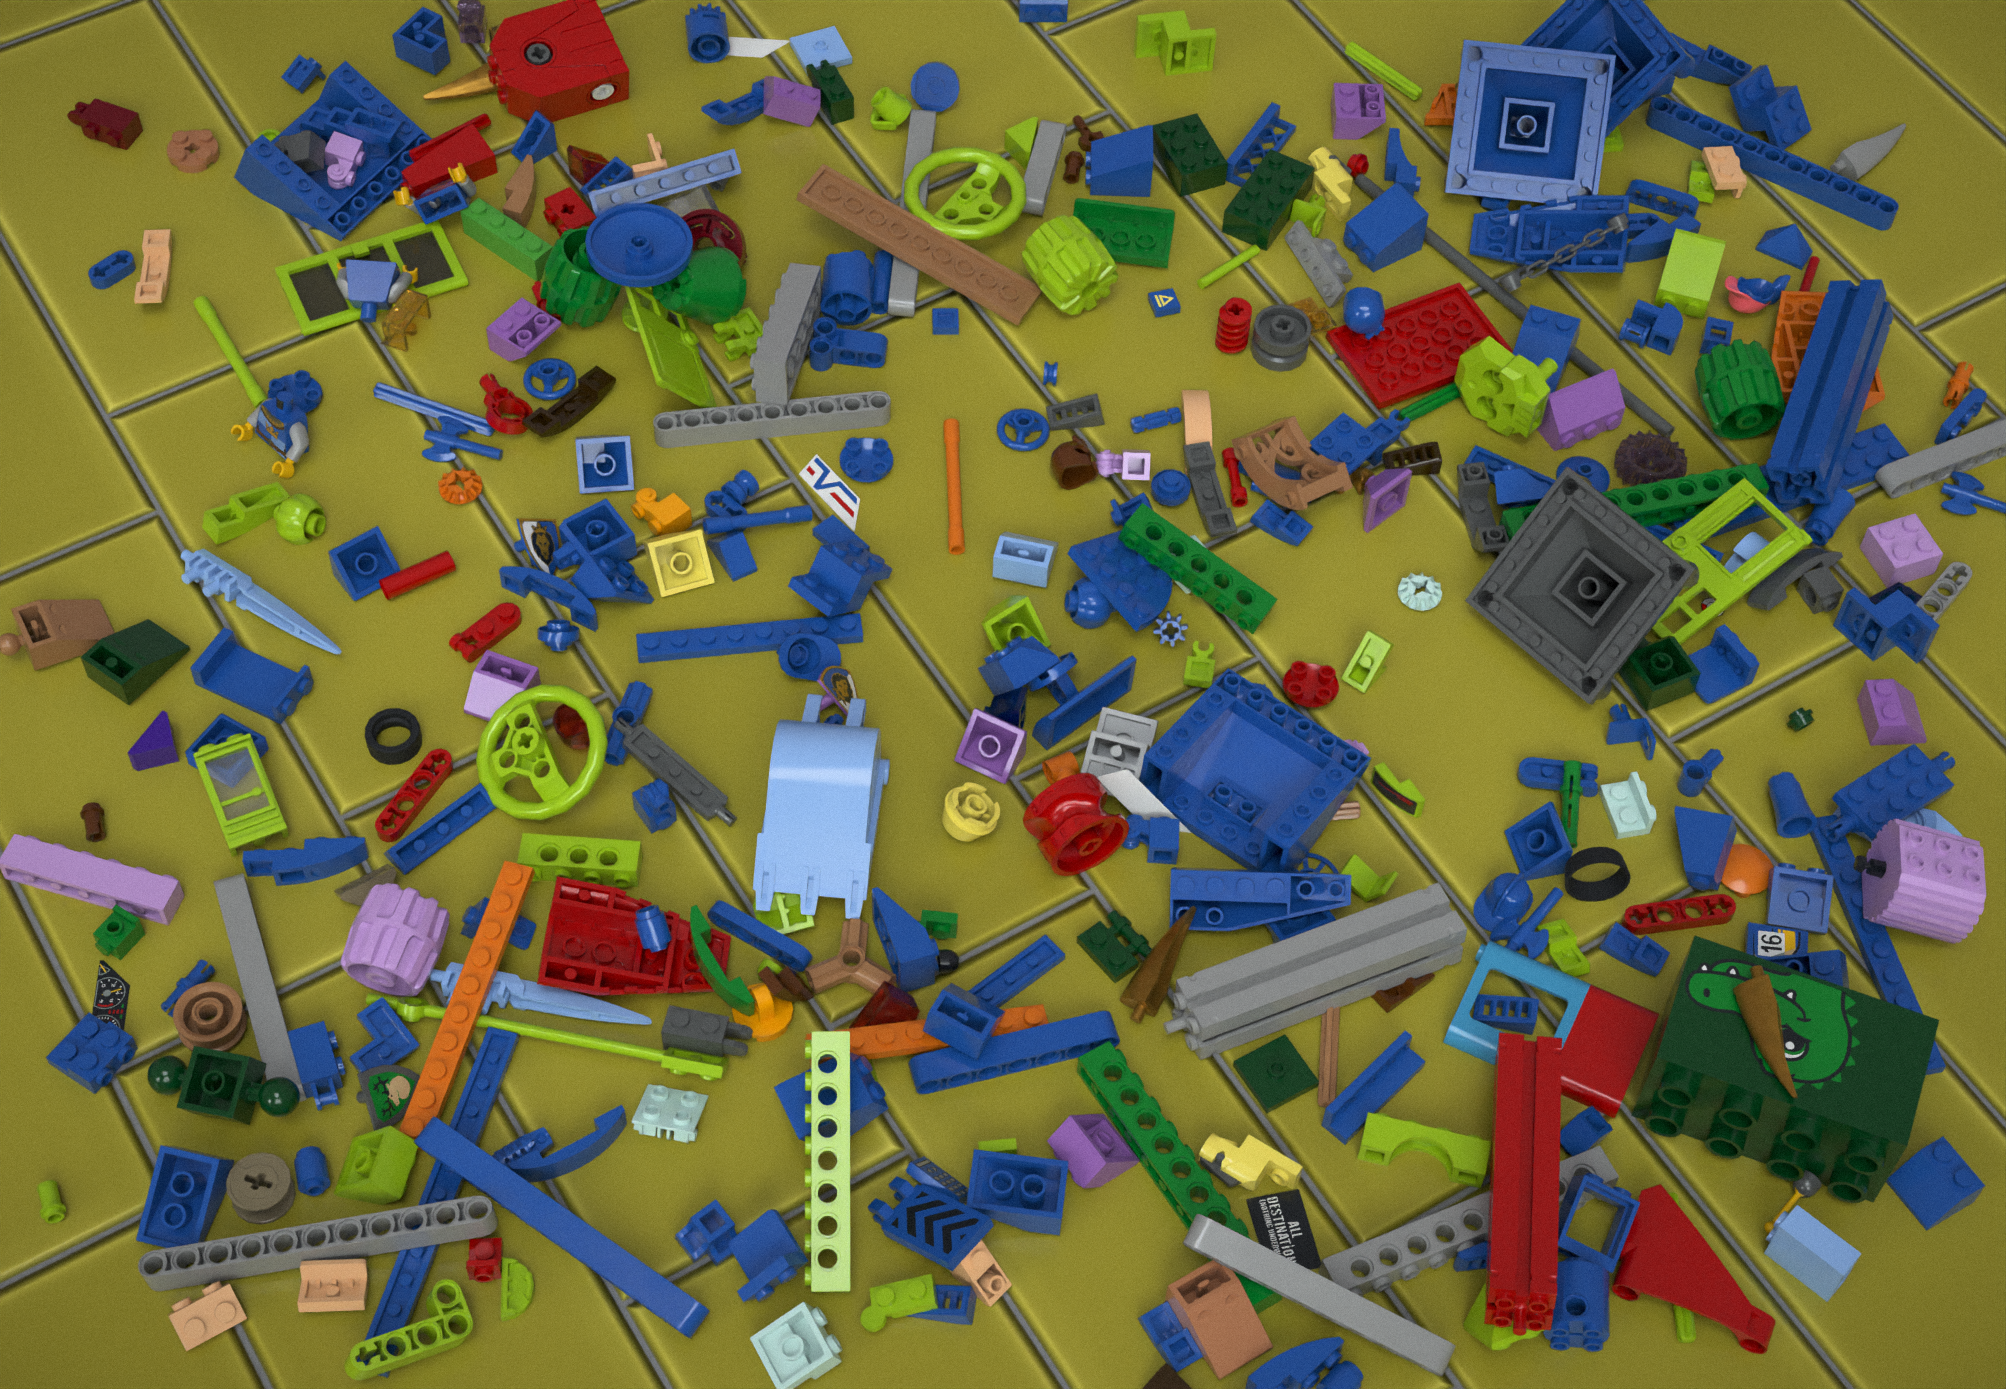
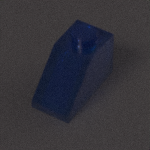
M1020 687L994 696L990 707L985 706L984 712L1023 729L1026 721L1028 688Z

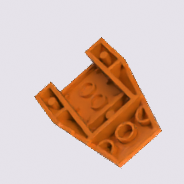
M1781 291L1771 360L1776 369L1783 399L1786 404H1788L1824 297L1828 292ZM1878 366L1863 411L1885 398Z

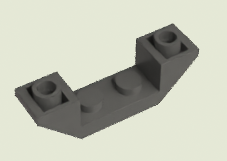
M1484 462L1457 465L1459 507L1472 548L1483 553L1503 551L1509 543V539L1504 525L1496 526L1487 498L1490 480Z

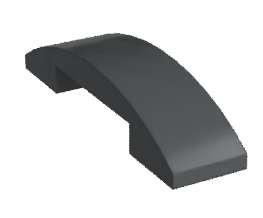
M1210 442L1183 445L1185 465L1192 494L1207 533L1210 537L1237 533L1231 508H1227L1215 471L1216 461Z
M1809 548L1799 551L1756 585L1747 601L1748 606L1769 611L1787 598L1786 586L1811 568L1817 569L1823 566L1829 568L1843 558L1842 552L1821 548Z

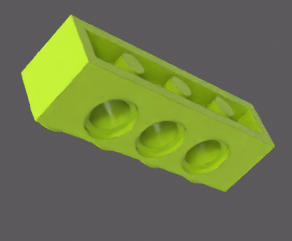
M522 833L517 864L533 867L535 874L532 882L540 880L556 881L558 876L594 884L615 885L620 888H627L629 886L638 887L643 854L641 841ZM549 859H555L554 861L547 862ZM584 861L581 864H576V862Z

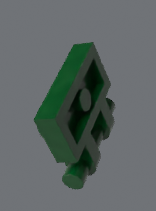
M1113 910L1107 916V919L1113 926L1107 928L1099 921L1077 936V944L1114 983H1117L1138 968L1139 962L1135 956L1140 953L1146 958L1152 948L1148 945L1149 941L1142 934L1139 935L1131 927L1132 923L1126 916H1121L1116 910ZM1123 935L1130 944L1124 947L1117 938Z

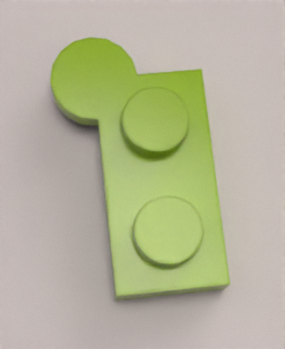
M923 1275L869 1288L871 1306L863 1310L860 1321L867 1331L876 1332L885 1326L887 1317L894 1319L938 1309L936 1285L933 1275Z

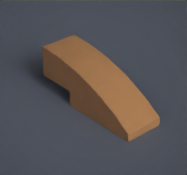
M528 154L505 187L507 202L503 206V214L526 228L531 218L536 200V179L533 159Z

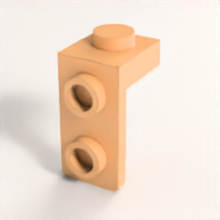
M652 133L647 134L648 151L652 161L632 165L633 179L668 168L666 159H661L660 157L662 156L660 142H655Z

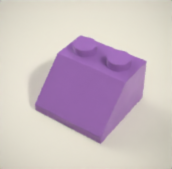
M765 76L763 114L810 127L820 109V90L775 76Z
M1894 679L1865 680L1857 702L1870 746L1926 743L1927 738L1913 693Z
M1104 1114L1070 1115L1047 1140L1054 1149L1053 1153L1058 1160L1069 1161L1068 1169L1072 1173L1071 1177L1082 1188L1101 1187L1140 1161Z

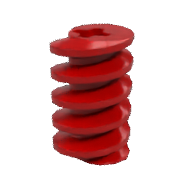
M1233 297L1219 309L1215 345L1220 351L1234 354L1246 348L1252 316V307L1249 302L1242 298Z

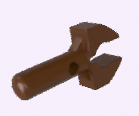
M1077 115L1073 118L1074 125L1082 135L1078 139L1079 147L1085 152H1091L1090 141L1104 138L1101 131L1091 132L1081 116Z

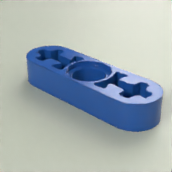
M1640 179L1631 181L1625 194L1629 195V202L1675 217H1680L1684 213L1694 217L1699 207L1698 199L1691 194ZM1663 196L1667 198L1669 202H1660L1657 200L1656 197Z

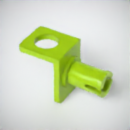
M1318 194L1312 195L1309 202L1295 199L1290 216L1292 222L1297 220L1303 221L1305 226L1312 228L1311 235L1315 238L1319 236L1323 229L1327 210L1323 208L1325 199L1321 195L1316 201Z

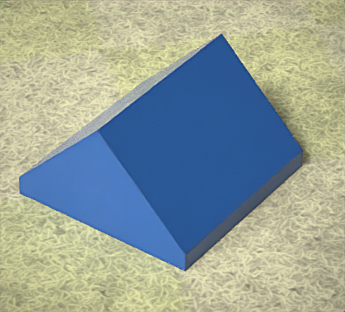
M378 526L328 551L333 575L353 601L381 588L379 584L380 579L400 571Z
M1549 801L1504 831L1519 870L1524 874L1526 881L1565 873V864L1572 856L1573 849L1553 802Z

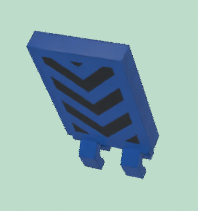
M898 1176L889 1183V1187L891 1190L897 1191L894 1197L900 1203L892 1209L886 1202L875 1198L868 1206L870 1212L876 1213L873 1219L882 1226L881 1229L886 1237L951 1271L960 1264L994 1226L991 1218L925 1184H917L913 1187L907 1180Z

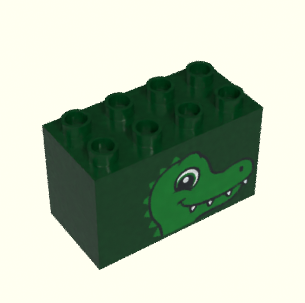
M1694 935L1669 994L1631 1116L1644 1120L1646 1127L1658 1135L1676 1137L1683 1134L1703 1141L1706 1148L1719 1157L1736 1159L1745 1156L1764 1163L1772 1175L1783 1180H1800L1804 1177L1805 1170L1813 1173L1822 1185L1828 1186V1191L1832 1196L1841 1201L1860 1203L1867 1200L1874 1202L1908 1146L1939 1020ZM1756 965H1761L1764 974L1769 975L1780 1010L1785 1058L1798 1097L1795 1099L1785 1089L1763 1058L1748 1030L1737 1004L1736 995L1733 992V988L1752 979L1750 968Z

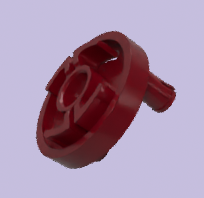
M698 209L682 217L692 234L693 251L699 249L698 245H700L699 242L702 239L709 238L714 246L731 250L740 260L738 262L740 269L747 260L744 259L748 256L744 234L739 225L730 216L713 209Z

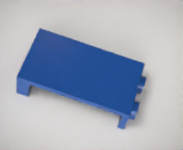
M223 628L190 667L195 685L279 724H282L287 716L293 714L298 702L311 691L314 683L309 666L304 664L297 673L237 645L234 632L227 628Z

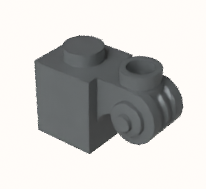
M304 130L290 136H281L279 141L274 144L305 173L324 169L326 142L311 130Z

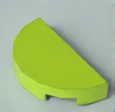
M502 1257L501 1321L503 1322L515 1319L524 1313L532 1303L535 1292L532 1273L524 1265L518 1263V1260L515 1258Z

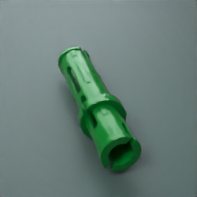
M1568 760L1563 763V785L1559 789V793L1562 795L1560 819L1571 847L1576 848L1578 846L1580 796L1583 795V788L1580 786L1582 763ZM1571 781H1573L1572 799H1570V782H1571ZM1571 809V825L1568 828L1569 810Z

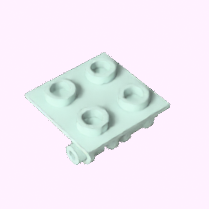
M648 1084L632 1119L634 1130L639 1131L641 1135L656 1136L657 1134V1138H662L664 1129H666L667 1140H671L674 1131V1140L685 1143L695 1142L698 1133L696 1126L708 1100V1095L698 1094L694 1091L667 1088L662 1085Z

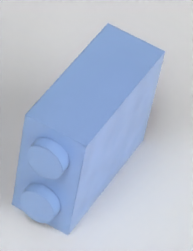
M1796 1205L1790 1214L1784 1211L1775 1221L1774 1228L1766 1237V1240L1770 1243L1764 1254L1828 1302L1844 1283L1862 1253L1800 1206Z

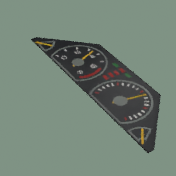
M100 960L92 1015L106 1024L110 1021L124 1031L130 985L104 960Z

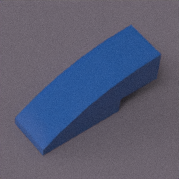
M1684 213L1670 224L1663 219L1659 220L1628 242L1626 262H1643L1667 256L1676 228L1698 234L1701 223L1687 213Z

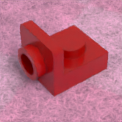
M502 1237L469 1239V1260L466 1261L469 1280L487 1283L493 1279H502Z

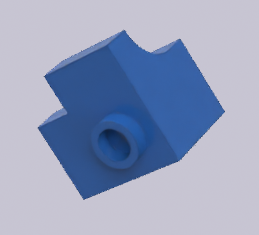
M715 1199L690 1217L688 1224L675 1234V1239L693 1263L707 1254L713 1263L718 1266L733 1255L729 1248V1242L737 1234L734 1228L735 1223Z

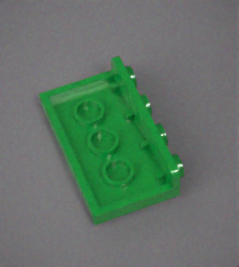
M1083 198L1075 199L1073 216L1079 218L1101 240L1115 262L1168 268L1175 211Z

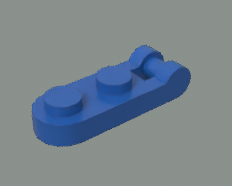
M1537 757L1525 758L1520 762L1517 772L1518 779L1528 787L1559 790L1560 786L1563 785V763L1565 761ZM1582 763L1580 786L1583 788V796L1594 797L1598 794V784L1595 782V779L1598 777V767L1594 764ZM1573 781L1570 782V792H1572Z

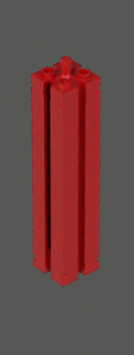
M1499 1032L1493 1085L1484 1324L1509 1327L1513 1321V1333L1522 1336L1526 1334V1328L1533 1331L1551 1330L1553 1309H1555L1557 1297L1562 1038L1537 1036L1536 1041H1525L1522 1034Z

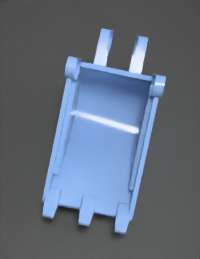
M808 694L802 721L780 719L775 731L770 760L765 816L762 832L757 835L753 890H756V910L770 911L774 892L800 894L801 914L815 915L819 896L845 898L846 918L860 919L863 900H867L884 785L888 784L890 760L881 759L880 728L864 727L866 699L851 698L846 725L820 723V707L823 695Z

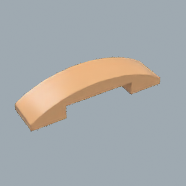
M171 229L144 230L142 243L144 258L140 282L136 284L134 301L135 304L162 303L166 297L170 280L172 233Z
M1182 390L1181 400L1185 445L1209 441L1212 449V421L1208 390ZM1185 465V475H1188V474H1187L1186 465Z

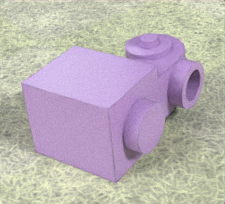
M336 131L333 132L325 148V165L329 166L327 175L331 188L339 190L347 185L353 186L356 179V170L358 166L362 167L366 158V152H363V141Z
M1122 449V454H1115L1111 450L1100 451V453H1095V458L1097 459L1095 463L1099 475H1103V477H1109L1110 474L1116 472L1121 473L1122 479L1149 480L1151 453L1149 450Z

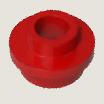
M1353 154L1349 158L1347 166L1352 170L1351 176L1356 178L1359 174H1366L1368 171L1369 162L1365 154Z

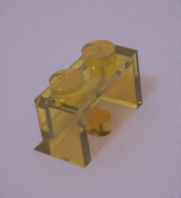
M407 289L406 292L402 293L381 323L385 337L380 344L404 352L408 351L406 335L414 336L417 334L416 324L411 321L415 316L427 320L431 318L428 295L411 289Z

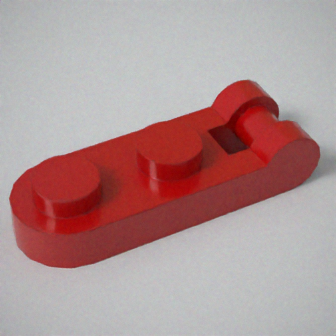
M509 602L499 604L465 631L453 635L449 641V646L456 652L460 651L462 657L467 662H474L486 650L491 649L518 628L522 621L519 607Z

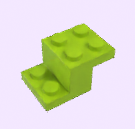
M1184 10L1137 15L1134 42L1135 58L1159 56L1165 76L1212 71L1217 34L1215 28L1190 30Z

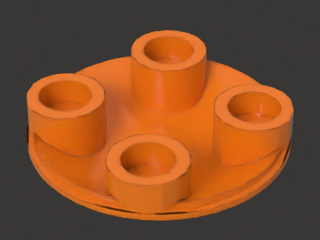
M1733 844L1721 882L1727 888L1734 891L1736 896L1747 898L1751 894L1760 893L1768 888L1769 870L1773 868V865L1767 855L1758 848L1746 844Z

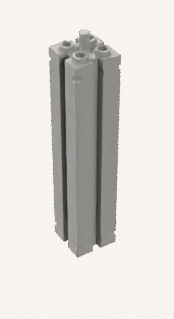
M1438 882L1428 886L1425 890L1419 889L1194 973L1191 977L1185 976L1177 979L1176 990L1173 993L1175 1007L1172 1010L1173 1019L1164 1022L1163 1026L1167 1034L1181 1029L1187 1031L1185 1041L1190 1051L1195 1050L1199 1060L1210 1057L1213 1053H1221L1324 1014L1330 1007L1345 1006L1374 995L1377 990L1384 991L1403 984L1407 978L1413 977L1416 979L1440 970L1445 965L1461 962L1463 953L1461 943L1465 942L1467 928L1457 911H1452L1449 907L1450 900Z

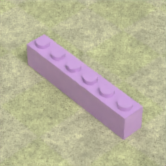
M14 834L0 857V869L5 879L109 909L118 905L134 916L168 926L185 897L180 882L173 876H161L150 873L142 867H129L114 859H101L87 851H73L62 844L54 843L52 845L45 843L30 835L24 837Z

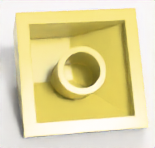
M701 529L669 533L643 540L648 564L661 597L715 583Z

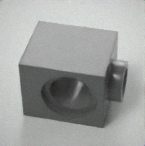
M1823 566L1803 573L1796 591L1812 613L1817 614L1822 611L1829 612L1835 609L1839 604L1844 589L1829 568Z

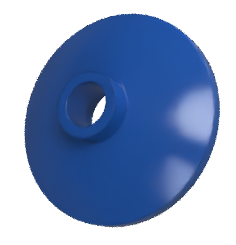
M1583 456L1571 457L1564 460L1557 469L1556 480L1564 469L1569 467L1578 475L1588 478L1592 486L1599 492H1606L1609 487L1610 476L1607 469L1600 462L1592 458Z

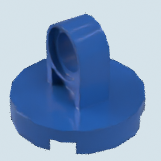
M938 61L928 62L920 66L913 75L910 85L911 95L924 110L936 112L944 111L957 100L960 91V82L955 70L949 65Z
M1072 651L1059 657L1060 662L1026 683L1029 690L1035 691L1046 685L1060 705L1078 693V690L1066 673L1078 663V659Z

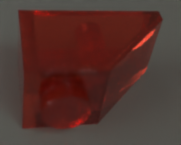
M884 981L849 1028L913 1021L917 1019L920 1010L912 995Z

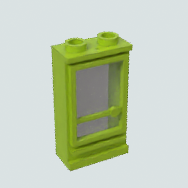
M242 733L232 735L226 739V742L218 745L207 744L200 747L198 752L193 753L196 766L232 857L238 855L236 848L253 842L254 847L265 844L266 837L281 832L283 838L289 836L286 823L250 733L246 735Z

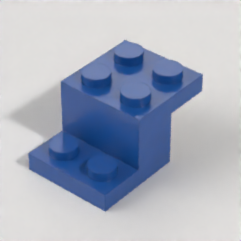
M1768 65L1758 66L1729 87L1744 132L1766 130L1770 144L1784 150L1812 130L1797 85L1775 87Z
M850 539L821 545L809 573L792 577L788 587L830 617L860 610L872 583L888 579L893 569L885 564V560L882 557L866 550L863 543Z
M1855 587L1847 592L1833 624L1839 632L1873 662L1897 646L1916 664L1925 658L1940 626L1900 590L1895 591L1874 605L1867 596L1863 595Z

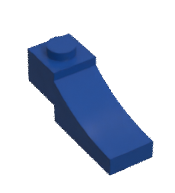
M1390 128L1386 145L1384 181H1393L1394 184L1399 183L1413 197L1414 191L1419 192L1421 177L1416 176L1417 166L1411 165L1404 154L1400 142V129Z

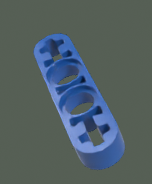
M716 901L707 912L710 921L719 928L796 971H804L813 959L812 954L801 944L724 901Z

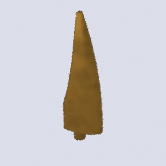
M487 62L467 75L423 95V99L463 98L495 92L498 89L496 84L492 85L488 77L490 68Z
M1192 906L1158 941L1120 997L1121 1003L1134 1009L1130 1016L1132 1021L1141 1023L1145 1014L1153 1017L1156 1016L1168 993L1171 976L1180 949L1197 910L1195 906Z
M1756 965L1750 968L1752 979L1733 988V992L1736 995L1737 1004L1748 1030L1763 1058L1785 1089L1795 1099L1798 1097L1785 1058L1780 1010L1769 975L1764 974L1761 965Z

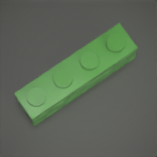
M477 198L461 211L463 229L466 235L533 280L540 281L542 279L546 261L553 246L480 198Z

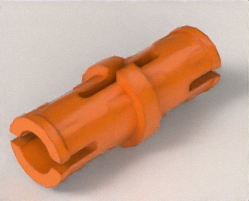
M1966 361L1957 364L1954 376L1950 378L1947 384L1948 391L1943 399V404L1948 407L1950 400H1952L1950 409L1957 408L1961 403L1963 394L1969 388V379L1974 367L1969 363L1967 370H1964Z

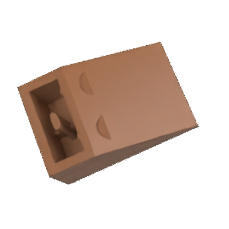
M1212 1260L1167 1286L1165 1302L1168 1301L1183 1329L1188 1328L1204 1356L1203 1358L1218 1380L1273 1349V1345L1233 1270Z

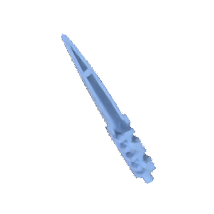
M186 549L181 553V559L185 561V573L182 574L181 578L185 584L193 581L198 583L204 580L202 591L206 597H210L213 594L219 596L225 593L226 601L230 602L236 599V606L244 611L247 609L274 626L314 646L334 654H341V649L289 606L254 584L250 576L205 549L197 550L194 553Z
M451 962L446 971L433 969L431 972V981L441 982L443 996L448 997L447 1006L464 964ZM497 971L481 1014H487L492 1001L498 1002L499 1008L505 1009L509 1001L514 1009L523 1011L528 1009L604 1022L652 1024V1020L649 1017L621 1006L570 990L539 985L537 982L520 979L518 975Z

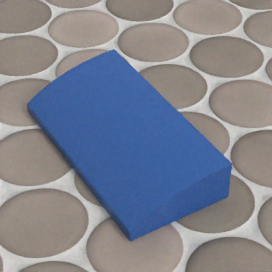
M1134 656L1125 658L1042 717L1034 726L1032 736L1048 751L1102 711V707H1109L1130 692L1137 659Z

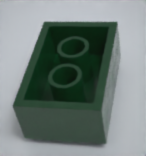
M1197 113L1153 125V153L1179 197L1225 185L1228 163Z

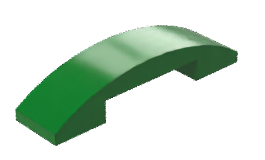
M692 906L690 913L691 943L695 959L704 978L727 1004L744 1015H753L755 1000L740 976L728 981L707 946L711 942V928L698 906Z

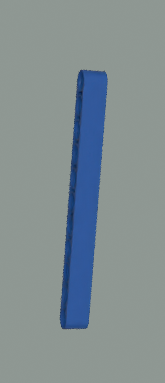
M1657 96L1651 99L1645 120L1650 128L1703 151L1704 147L1732 146L1735 155L1739 157L1741 169L1877 230L1885 231L1891 228L1899 208L1898 203L1893 198L1666 97Z
M435 1116L430 1119L414 1140V1143L423 1151L686 1337L691 1339L710 1312L690 1295Z

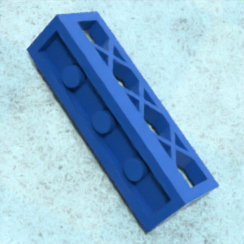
M1273 102L1269 105L1227 159L1226 181L1242 188L1247 180L1238 177V175L1248 172L1251 175L1259 164L1252 165L1250 160L1260 157L1263 159L1270 150H1263L1262 144L1273 142L1274 148L1271 149L1280 152L1295 133L1296 125L1279 119L1280 105ZM1275 127H1278L1286 132L1275 135L1273 130Z
M1406 1030L1326 1107L1321 1126L1344 1145L1364 1127L1368 1112L1378 1113L1424 1067L1425 1060L1409 1048L1412 1035Z

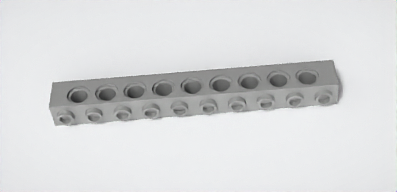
M1600 1145L1560 1162L1559 1210L1573 1176L1592 1173L1601 1177L1604 1180V1185L1612 1189L1616 1185L1619 1176ZM1489 1191L1322 1259L1318 1274L1363 1297L1364 1294L1373 1290L1376 1293L1382 1292L1389 1288L1393 1282L1402 1278L1404 1281L1413 1279L1421 1270L1426 1268L1437 1269L1446 1264L1450 1258L1457 1256L1459 1251L1487 1241ZM1583 1191L1576 1210L1582 1208L1587 1201L1597 1197ZM1471 1224L1475 1226L1477 1230H1469L1465 1227V1225ZM1437 1236H1445L1450 1242H1442ZM1409 1248H1418L1422 1253L1415 1254ZM1389 1259L1394 1265H1385L1380 1260ZM1352 1271H1361L1366 1276L1357 1277L1352 1273Z

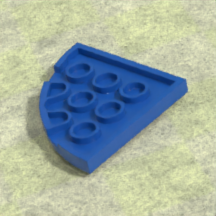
M1122 530L1071 546L1067 553L1136 632L1146 628L1157 619L1169 601L1172 592V578L1156 565L1150 564L1138 552L1125 546L1118 539Z

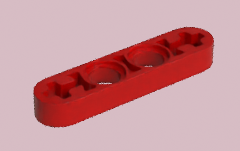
M435 749L429 752L375 821V828L379 839L384 842L397 841L453 770V761L451 754L447 750ZM442 760L445 762L444 765H443V764H438V765L436 766V768H435V765H434L435 762H436V763H441ZM420 780L431 782L430 786L426 789H417L415 787L416 783ZM404 801L414 803V806L407 811L398 808ZM394 823V829L388 828L386 831L384 830V826L390 827Z
M1715 894L1633 905L1626 909L1622 919V926L1634 935H1645L1726 924L1732 920L1736 910V903L1728 895ZM1717 905H1720L1724 910L1727 909L1726 913H1723L1719 908L1716 909ZM1689 907L1695 908L1700 912L1701 916L1692 918L1687 915L1685 909ZM1660 911L1668 912L1672 916V920L1664 922L1658 918L1657 913ZM1632 916L1641 921V924H1637L1636 920H1631Z

